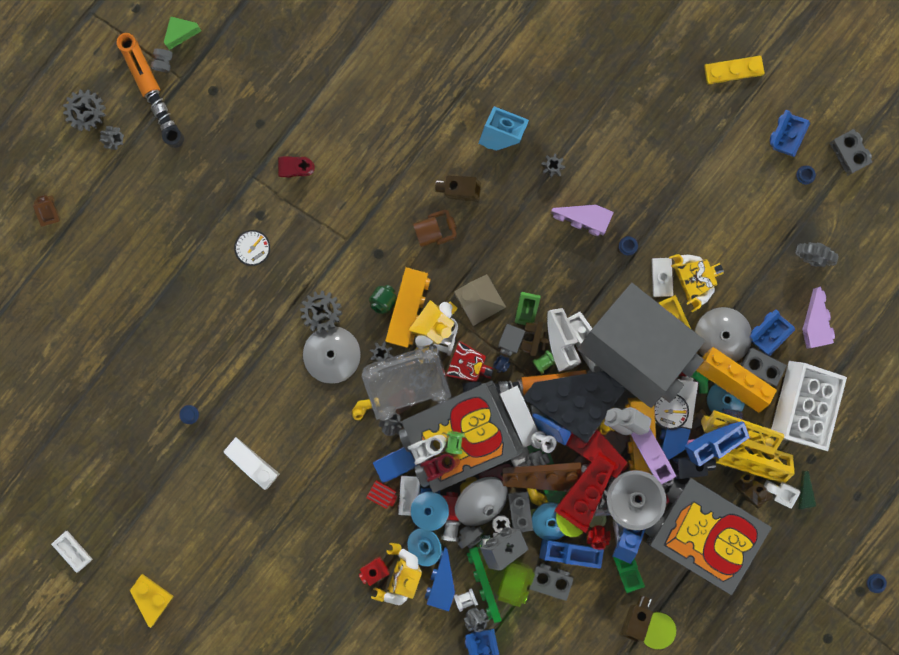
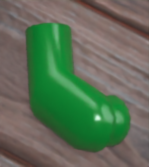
M695 371L691 378L699 383V394L708 393V378Z

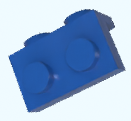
M785 110L784 114L778 119L776 131L770 136V145L773 150L795 157L810 125V121L792 115L789 110Z
M774 310L773 313L770 312L766 315L764 322L760 326H756L751 331L750 339L757 348L767 356H770L795 331V327L780 316L778 310Z
M494 629L481 632L474 631L466 635L465 645L469 655H499Z

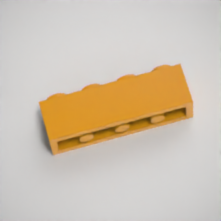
M405 268L385 340L386 343L408 348L409 344L413 345L415 334L409 329L419 316L417 315L419 307L423 308L426 297H423L424 289L428 290L431 280L428 278V273Z
M714 347L703 355L704 361L697 368V372L758 413L770 405L777 391L775 388Z
M637 397L627 398L628 404H625V408H635L652 419L650 429L656 438L654 406L650 408ZM629 434L630 442H627L628 454L631 453V460L628 461L629 471L639 470L652 475L631 434Z

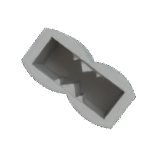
M629 407L623 410L612 408L607 411L604 424L622 435H629L633 432L642 435L649 432L652 419L635 408Z

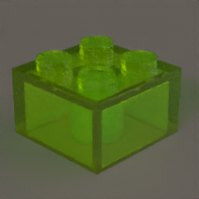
M517 561L507 565L497 593V599L517 607H521L522 603L525 604L529 594L528 590H526L528 584L532 585L535 576L534 572H532V567Z

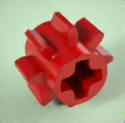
M596 525L591 530H588L587 543H591L592 548L601 550L610 544V531L606 532L604 526Z

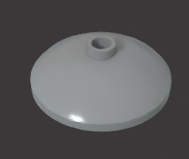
M726 307L712 309L699 319L695 327V333L705 340L698 350L702 356L714 347L737 362L745 356L751 346L750 324L740 312ZM723 332H727L729 334V337L727 339L723 338Z
M330 326L329 332L322 329V332L319 333L317 330L305 343L303 350L304 364L308 372L321 382L339 383L345 381L354 374L360 363L361 352L357 340L350 332L341 327L335 326L336 328H332ZM333 351L334 357L329 358L327 353Z
M639 470L628 471L619 475L610 485L607 493V506L611 516L618 524L631 530H643L656 524L664 514L666 494L662 484L653 475ZM637 495L642 497L640 503L636 501Z
M485 477L466 487L458 497L455 505V514L458 520L466 526H479L493 520L502 511L507 501L508 489L506 486H503V481L496 477Z

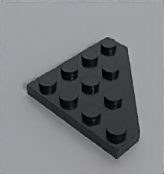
M605 371L534 382L523 399L587 444L606 418L607 411L614 407L626 388Z

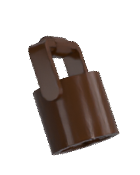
M448 210L430 214L428 219L413 223L421 247L435 242L442 244L457 237L455 231L457 227L454 218L450 216ZM446 214V221L453 235L442 238L436 217Z

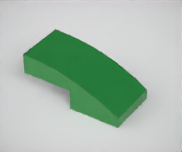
M613 557L626 594L645 587L635 558L630 564Z

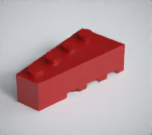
M596 430L587 444L571 433L565 445L589 462H592L596 455L601 452L615 462L611 474L615 479L623 474L629 465L598 430Z

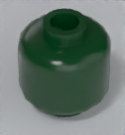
M389 285L385 287L378 286L369 298L371 309L378 314L389 313L397 300L395 290Z

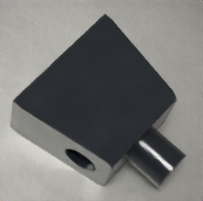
M689 457L671 458L668 460L676 474L675 479L708 476V471L716 469L714 459H710L700 467L691 462Z

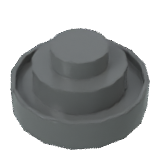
M475 526L464 527L460 531V541L457 544L461 549L466 546L469 549L481 540L480 535L484 532L480 526L477 528Z

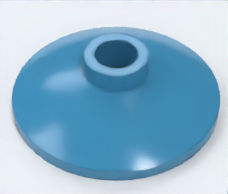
M717 384L711 387L707 395V405L711 412L715 410L736 417L745 406V403ZM726 396H729L731 399L728 404L724 401Z
M424 492L418 495L411 505L412 520L423 530H437L448 519V504L444 497L438 493ZM426 508L431 509L430 515L425 513Z
M544 503L532 515L533 530L542 539L557 540L565 535L560 531L556 522V512L554 510L558 503ZM553 520L555 521V524L553 526H549L548 522Z
M421 528L413 531L408 538V551L418 558V564L431 566L438 562L442 550L438 537L432 531H426Z

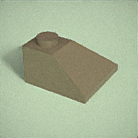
M487 274L454 291L456 298L473 326L506 308Z

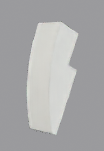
M563 308L548 311V335L558 371L573 369L581 363L574 347L578 343L575 333Z
M518 386L499 395L521 444L525 448L532 444L531 437L537 432V428Z

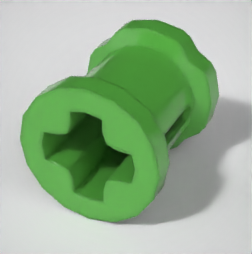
M548 350L539 359L532 361L541 375L550 366L556 365L554 357Z
M448 431V445L445 448V452L462 454V438L465 437V434Z

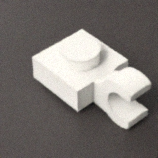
M768 480L764 484L767 491L775 494L774 501L791 509L801 493L800 490L784 482L781 483L780 487Z

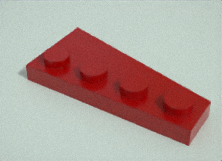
M599 452L554 511L586 533L612 474L615 462Z

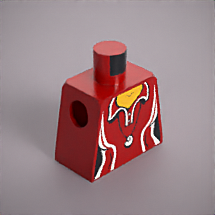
M459 341L446 376L477 382L479 375L490 379L494 368L484 365L485 355Z

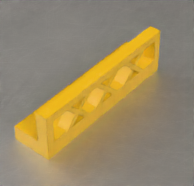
M715 410L710 417L704 415L701 420L703 430L706 433L743 421L750 438L741 444L772 455L775 454L784 439L783 433Z
M740 444L737 446V449L731 450L720 459L716 457V463L780 483H786L795 474L793 455L778 450L772 455ZM745 447L750 448L754 455L749 454ZM762 453L767 454L772 460L766 459ZM779 458L787 460V465H784Z

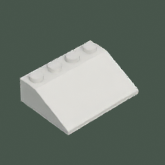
M789 361L771 430L783 433L784 440L828 451L847 377L806 363Z

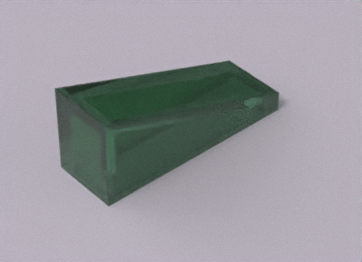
M808 470L802 471L798 509L816 506Z

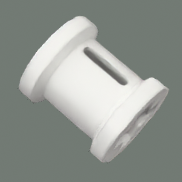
M537 431L531 437L532 446L541 448L546 453L552 452L556 447V439L551 435L546 436L545 433Z
M497 515L492 521L493 528L498 533L504 528H497V520H505V528L510 527V521L504 515Z
M447 520L444 536L441 539L459 541L457 535L458 526L461 525V522Z
M469 589V592L462 595H454L460 612L463 611V608L478 605L472 589Z

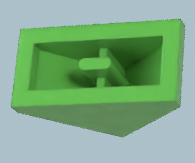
M170 17L164 43L170 50L201 32V29L195 22Z
M521 292L515 323L526 325V322H535L540 295Z

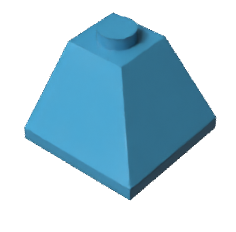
M494 106L478 144L497 151L520 143L529 120Z

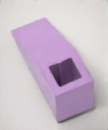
M598 205L553 208L551 214L554 215L553 218L564 222V219L570 221L573 227L578 229L584 227L589 230L588 233L598 237L605 234L614 213Z
M821 287L813 289L802 330L807 349L834 343L833 339H835L834 330L829 325V320L831 319L830 312L826 309L824 303L826 302V295L821 290Z
M649 428V432L642 435L633 432L631 436L652 475L661 484L676 477L651 429Z

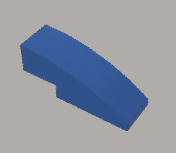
M740 421L704 434L685 445V449L690 461L700 467L714 456L720 459L750 437L745 423Z
M542 539L539 558L601 569L604 549L597 550L590 546Z

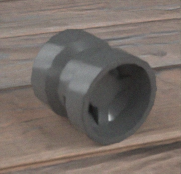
M154 49V61L151 63V69L160 72H170L171 66L169 62L172 59L173 53L164 49Z

